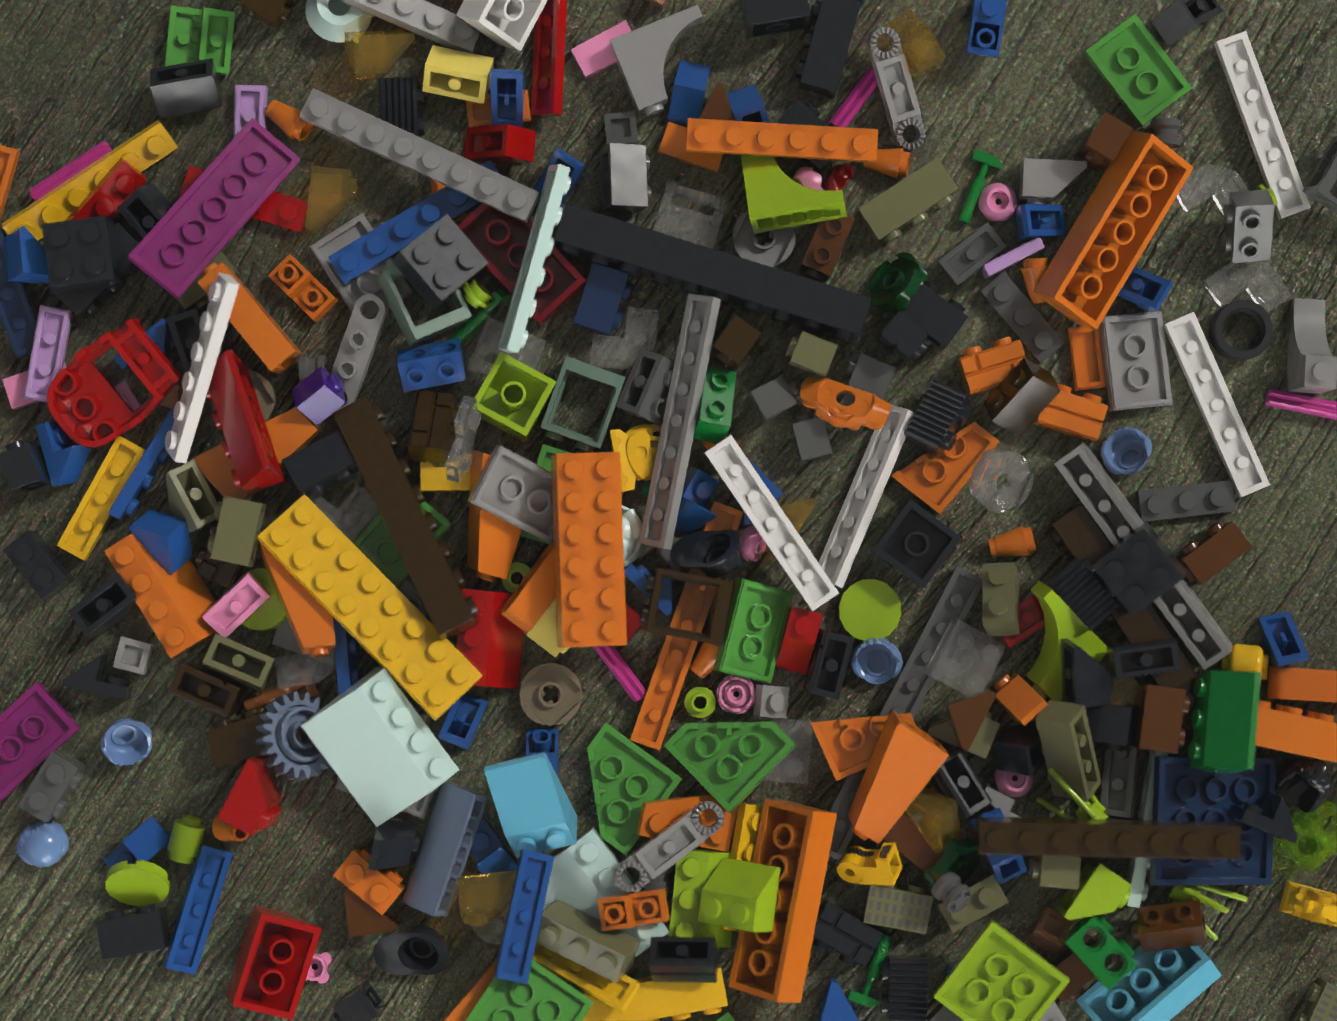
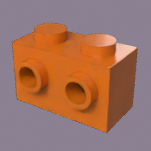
M356 847L333 876L383 916L405 889L406 885L402 883L403 878L391 868L387 870L368 869L371 851L366 848L361 850L359 847Z

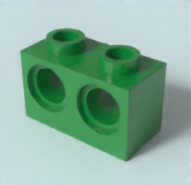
M707 367L693 439L716 444L725 439L731 427L737 372Z
M1099 915L1097 918L1095 916L1084 917L1065 933L1061 939L1100 983L1110 990L1138 965L1131 958L1135 952L1123 939L1119 942L1114 939L1110 934L1113 927L1102 915ZM1089 929H1096L1098 932L1096 942L1091 945L1084 944V933ZM1111 953H1117L1119 955L1118 965L1115 968L1107 969L1105 967L1106 957Z

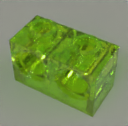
M1326 801L1314 813H1308L1309 816L1302 822L1296 821L1293 823L1298 837L1296 843L1282 839L1279 840L1301 869L1310 874L1337 852V805L1333 802ZM1332 816L1335 820V827L1332 831L1326 833L1323 829V821L1327 817ZM1308 836L1311 846L1308 851L1301 853L1298 843L1301 838Z

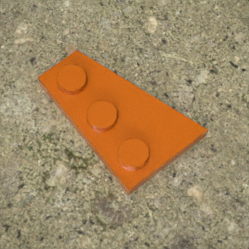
M976 422L956 433L957 439L950 451L945 450L941 458L928 452L902 470L892 474L891 478L941 516L1000 443L997 438Z
M911 713L899 714L916 725ZM888 715L810 722L836 781L867 768Z
M710 793L643 802L636 834L653 838L698 803L712 801L721 808L724 814V822L717 832L708 837L698 847L729 852L738 807L732 813H728ZM712 809L701 811L698 817L700 824L703 826L714 824L716 821L715 811Z

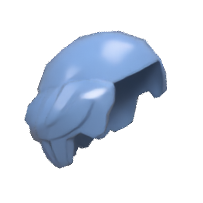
M1124 427L1123 429L1114 430L1112 435H1109L1107 440L1102 442L1103 446H1101L1100 453L1104 466L1109 472L1116 475H1133L1140 472L1147 465L1152 451V444L1149 437L1142 431L1132 427Z
M881 637L879 639L869 638L863 641L862 644H859L853 650L850 663L853 672L858 677L863 678L869 683L881 684L891 678H895L900 673L903 659L898 648Z
M130 718L119 719L111 723L100 739V749L105 757L120 767L140 762L142 758L148 756L152 748L151 729L143 722Z
M53 820L48 822L34 821L28 824V827H25L19 835L16 844L17 853L25 863L39 868L50 867L57 863L66 853L69 839L63 826Z

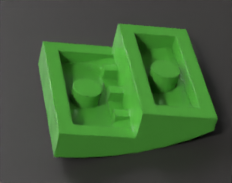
M171 5L169 9L164 67L213 58L217 75H229L235 12L205 7L201 10Z

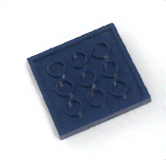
M1155 756L1152 820L1233 822L1241 827L1240 860L1151 858L1150 884H1271L1273 836L1232 819L1227 814L1231 804L1244 807L1246 802L1261 808L1268 792L1275 794L1276 758L1254 756L1253 770L1221 774L1190 769L1191 760L1188 756Z

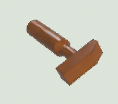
M301 667L298 670L302 680L290 685L283 684L243 700L247 712L276 701L278 696L284 694L287 696L288 693L304 687L309 692L310 698L320 694L312 672L305 667Z

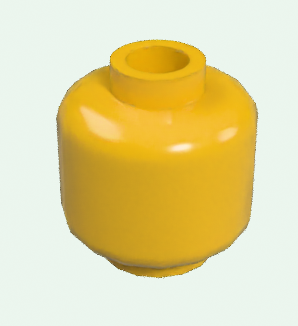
M1237 643L1232 646L1231 653L1222 658V671L1260 672L1261 680H1267L1269 655L1264 654L1261 646Z

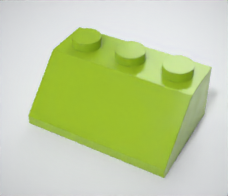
M695 848L676 862L668 937H697L698 939H701V937H715L717 948H731L732 931L722 930L718 925L698 922L702 889L722 858H730L731 851L724 852Z

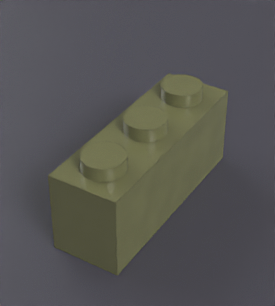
M937 157L858 208L856 214L876 244L882 240L888 244L902 235L900 229L910 223L914 227L927 219L929 216L926 212L937 206L941 210L953 202L955 199L952 195L956 193L958 187Z
M1050 700L1048 705L1036 717V728L1039 731L1042 754L1045 757L1047 770L1053 768L1083 801H1088L1100 786L1101 778L1085 705ZM1048 772L1047 776L1051 783L1053 796L1072 799Z
M557 899L542 913L536 943L617 983L632 967L640 940L618 929L602 931L600 920Z

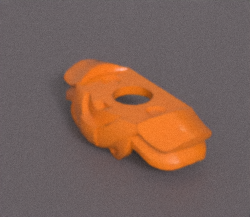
M807 377L801 385L800 397L802 404L805 407L815 409L818 418L829 422L835 427L859 430L861 426H865L872 430H879L887 422L891 404L875 394L828 378ZM848 393L854 397L855 401L852 405L843 406L837 402L836 398L839 394Z

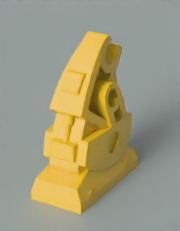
M662 423L661 426L655 424L637 425L626 433L620 429L609 430L613 452H620L621 493L634 490L636 480H651L660 438L653 436V433L661 432Z
M1286 880L1279 911L1316 923L1337 927V894Z

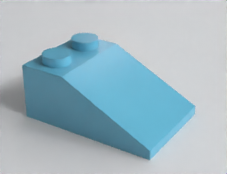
M545 752L484 767L505 837L516 858L520 857L521 849L540 853L577 844V814Z

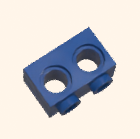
M460 338L398 350L397 365L404 392L466 380V364Z

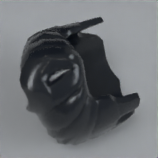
M1297 756L1291 759L1281 771L1275 783V789L1285 798L1286 802L1298 807L1305 813H1314L1335 789L1326 763L1323 760L1305 756Z

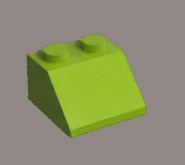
M501 351L470 405V413L525 443L557 381Z
M1089 857L1080 870L1079 889H1067L1054 909L1068 920L1112 913L1117 907L1121 909L1127 903L1131 896L1129 889L1132 885L1101 863Z
M722 858L702 889L698 922L748 932H772L781 867Z

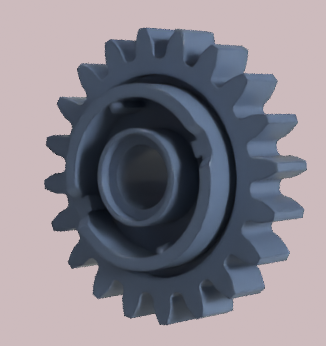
M297 691L288 693L287 696L284 694L276 697V702L274 701L266 705L269 712L259 715L265 724L256 726V730L264 734L263 737L256 740L258 744H265V749L259 753L260 756L270 755L267 767L278 765L276 774L279 776L287 773L288 780L298 777L300 780L309 779L310 776L321 775V770L331 767L300 726L325 707L319 708L320 697L310 699L309 692L298 694ZM297 730L299 731V733H300V735H301V741H299V740L297 739V736H296V731H297Z

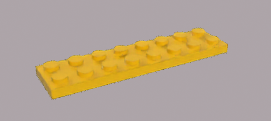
M305 494L257 536V540L386 669L393 679L435 721L482 678L483 675L448 639L443 640L438 635L434 625Z

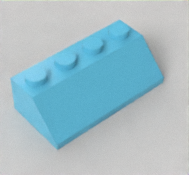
M1140 945L1134 950L1135 954L1131 957L1138 965L1117 984L1108 990L1098 981L1076 1001L1093 1021H1170L1222 975L1198 945L1143 952Z

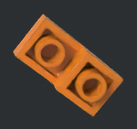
M291 254L268 275L316 323L338 302Z
M665 888L597 899L602 931L633 928L636 925L667 922L670 920Z

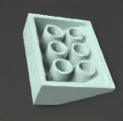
M374 668L300 725L375 827L380 826L423 798L459 771L456 764L385 668Z
M594 826L577 838V844L566 846L554 855L543 912L558 899L600 920L598 898L628 893L621 890L614 879V871L620 863L619 859L605 840L600 837L599 832ZM624 869L621 875L622 881L626 884L636 883L628 871ZM666 922L636 925L633 928L618 930L640 940L636 956H638L650 947L651 937H663L669 933V926Z

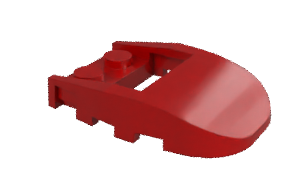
M129 319L123 327L106 333L94 343L78 351L70 364L65 369H61L48 388L47 404L51 415L74 442L82 446H102L131 428L133 429L160 405L183 377V374L174 368L141 327L138 319ZM111 347L116 349L153 395L134 411L94 363Z

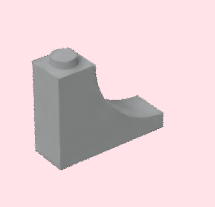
M698 5L610 40V46L617 60V65L638 115L646 113V116H651L664 110L663 105L667 104L668 101L663 77L664 64L675 42L687 30L701 23L702 14Z
M1291 299L1286 392L1318 395L1334 390L1337 384V357L1332 355L1327 342L1325 300Z

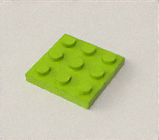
M991 919L934 992L933 997L964 1021H1039L1070 982V979Z

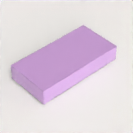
M1037 237L984 264L980 271L986 280L1042 251L1045 246L1041 238Z

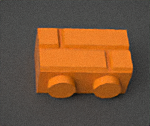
M1011 336L993 341L994 347L982 351L979 345L962 351L964 357L957 359V364L968 396L998 387L1008 376L1010 370L1016 367L1023 358H1026L1020 340L1012 342Z
M1057 383L1060 389L1059 394L1036 417L1033 424L1091 443L1097 442L1108 405L1102 404V398L1097 395L1084 393L1083 397L1071 394V387Z

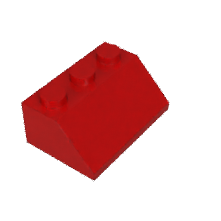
M463 588L466 598L472 596L480 612L475 615L479 624L458 634L456 648L483 675L474 686L518 689L524 632L500 613L512 593Z
M259 755L247 761L217 817L251 836L260 831L264 832L271 825L274 826L282 812V808L278 807L282 797L272 766L267 767V762L270 759L267 755Z
M254 905L226 992V997L231 1005L293 1020L322 928L285 912Z

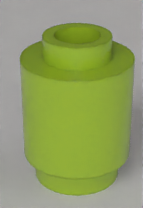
M182 815V819L174 820L167 846L169 859L183 864L193 863L194 857H197L206 828L200 823V818L192 815Z

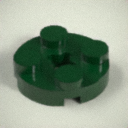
M907 252L896 254L895 256L899 259L894 260L892 263L888 260L884 261L871 276L867 289L871 292L870 298L872 299L870 303L879 311L890 312L894 310L898 313L906 310L910 304V299L916 293L919 286L926 281L927 272L912 254Z
M956 838L950 839L942 850L944 854L937 863L932 864L926 870L924 878L929 881V887L932 889L935 882L944 874L955 872L961 879L960 883L963 884L973 873L980 860L976 856L975 842L971 838H964L960 841Z

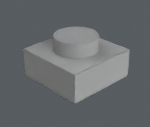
M121 636L113 667L145 675L154 644Z
M756 684L753 716L787 719L789 687Z

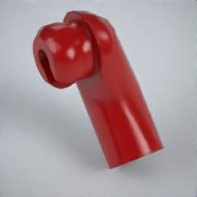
M843 163L833 167L824 181L825 191L843 190L849 179L853 177L854 172L851 165Z

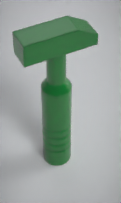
M975 149L972 160L982 165L977 177L971 183L964 204L957 217V221L966 225L969 224L985 185L984 179L989 167L999 171L1002 168V163L997 157Z
M500 288L492 294L494 298L489 302L490 305L487 308H480L451 339L460 338L462 345L489 318L490 312L500 302L505 303L511 295L505 289Z
M883 933L866 972L867 979L862 993L850 989L847 996L848 1000L867 1007L879 1006L880 1000L869 995L874 981L878 979L882 963L885 960L892 940L891 936Z

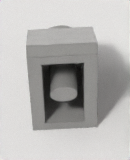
M1024 158L1020 163L1018 201H1026V204L1045 205V202H1050L1087 168V161Z

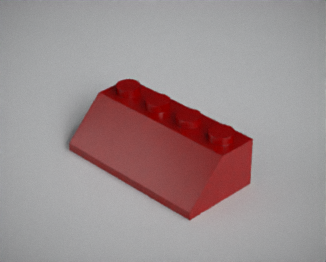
M231 349L225 351L217 358L206 396L209 401L213 400L216 410L212 412V416L217 428L222 429L225 440L221 441L227 458H232L235 467L231 470L233 481L237 488L241 487L248 494H252L282 483L285 480L248 367Z

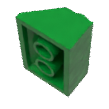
M1211 670L1198 674L1193 688L1196 704L1195 710L1191 715L1193 739L1188 748V758L1191 760L1190 769L1221 774L1253 770L1261 682L1260 672Z

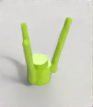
M1053 768L1048 769L1049 774L1079 806V809L1074 813L1078 819H1108V816L1104 813L1106 808L1098 801L1094 793L1089 799L1091 803L1089 801L1084 802ZM1041 797L1036 798L1037 803L1059 817L1076 819Z
M1173 885L1168 894V897L1174 900L1173 903L1200 899V902L1225 914L1229 912V909L1202 895L1200 889L1246 902L1248 899L1244 895L1214 885ZM1206 925V934L1213 941H1217L1218 936Z

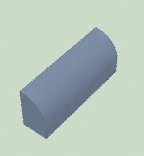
M449 780L441 784L402 902L431 916L448 917L489 797L488 795Z

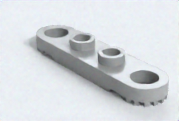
M877 27L869 33L866 44L892 137L898 147L913 150L924 143L926 129H924L920 115L921 111L905 54L902 51L898 33L893 28ZM882 33L886 34L890 39V47L885 52H881L876 47V39ZM907 125H912L916 130V137L910 143H907L902 138V130Z
M365 294L356 301L331 374H336L344 384L343 391L347 395V403L343 407L355 402L358 397L387 315L388 308L386 302L376 294ZM372 300L378 305L379 312L375 318L368 319L363 314V308L366 302Z
M712 801L698 803L630 854L615 868L614 879L618 887L628 893L640 890L703 843L722 827L724 814L721 808ZM704 809H712L716 813V821L711 826H703L699 822V814ZM627 867H635L640 873L638 881L634 884H626L622 881V872Z

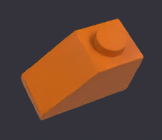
M1005 674L993 685L996 689L994 693L997 694L995 700L1018 724L1025 726L1048 705L1018 674H1013L1012 676Z

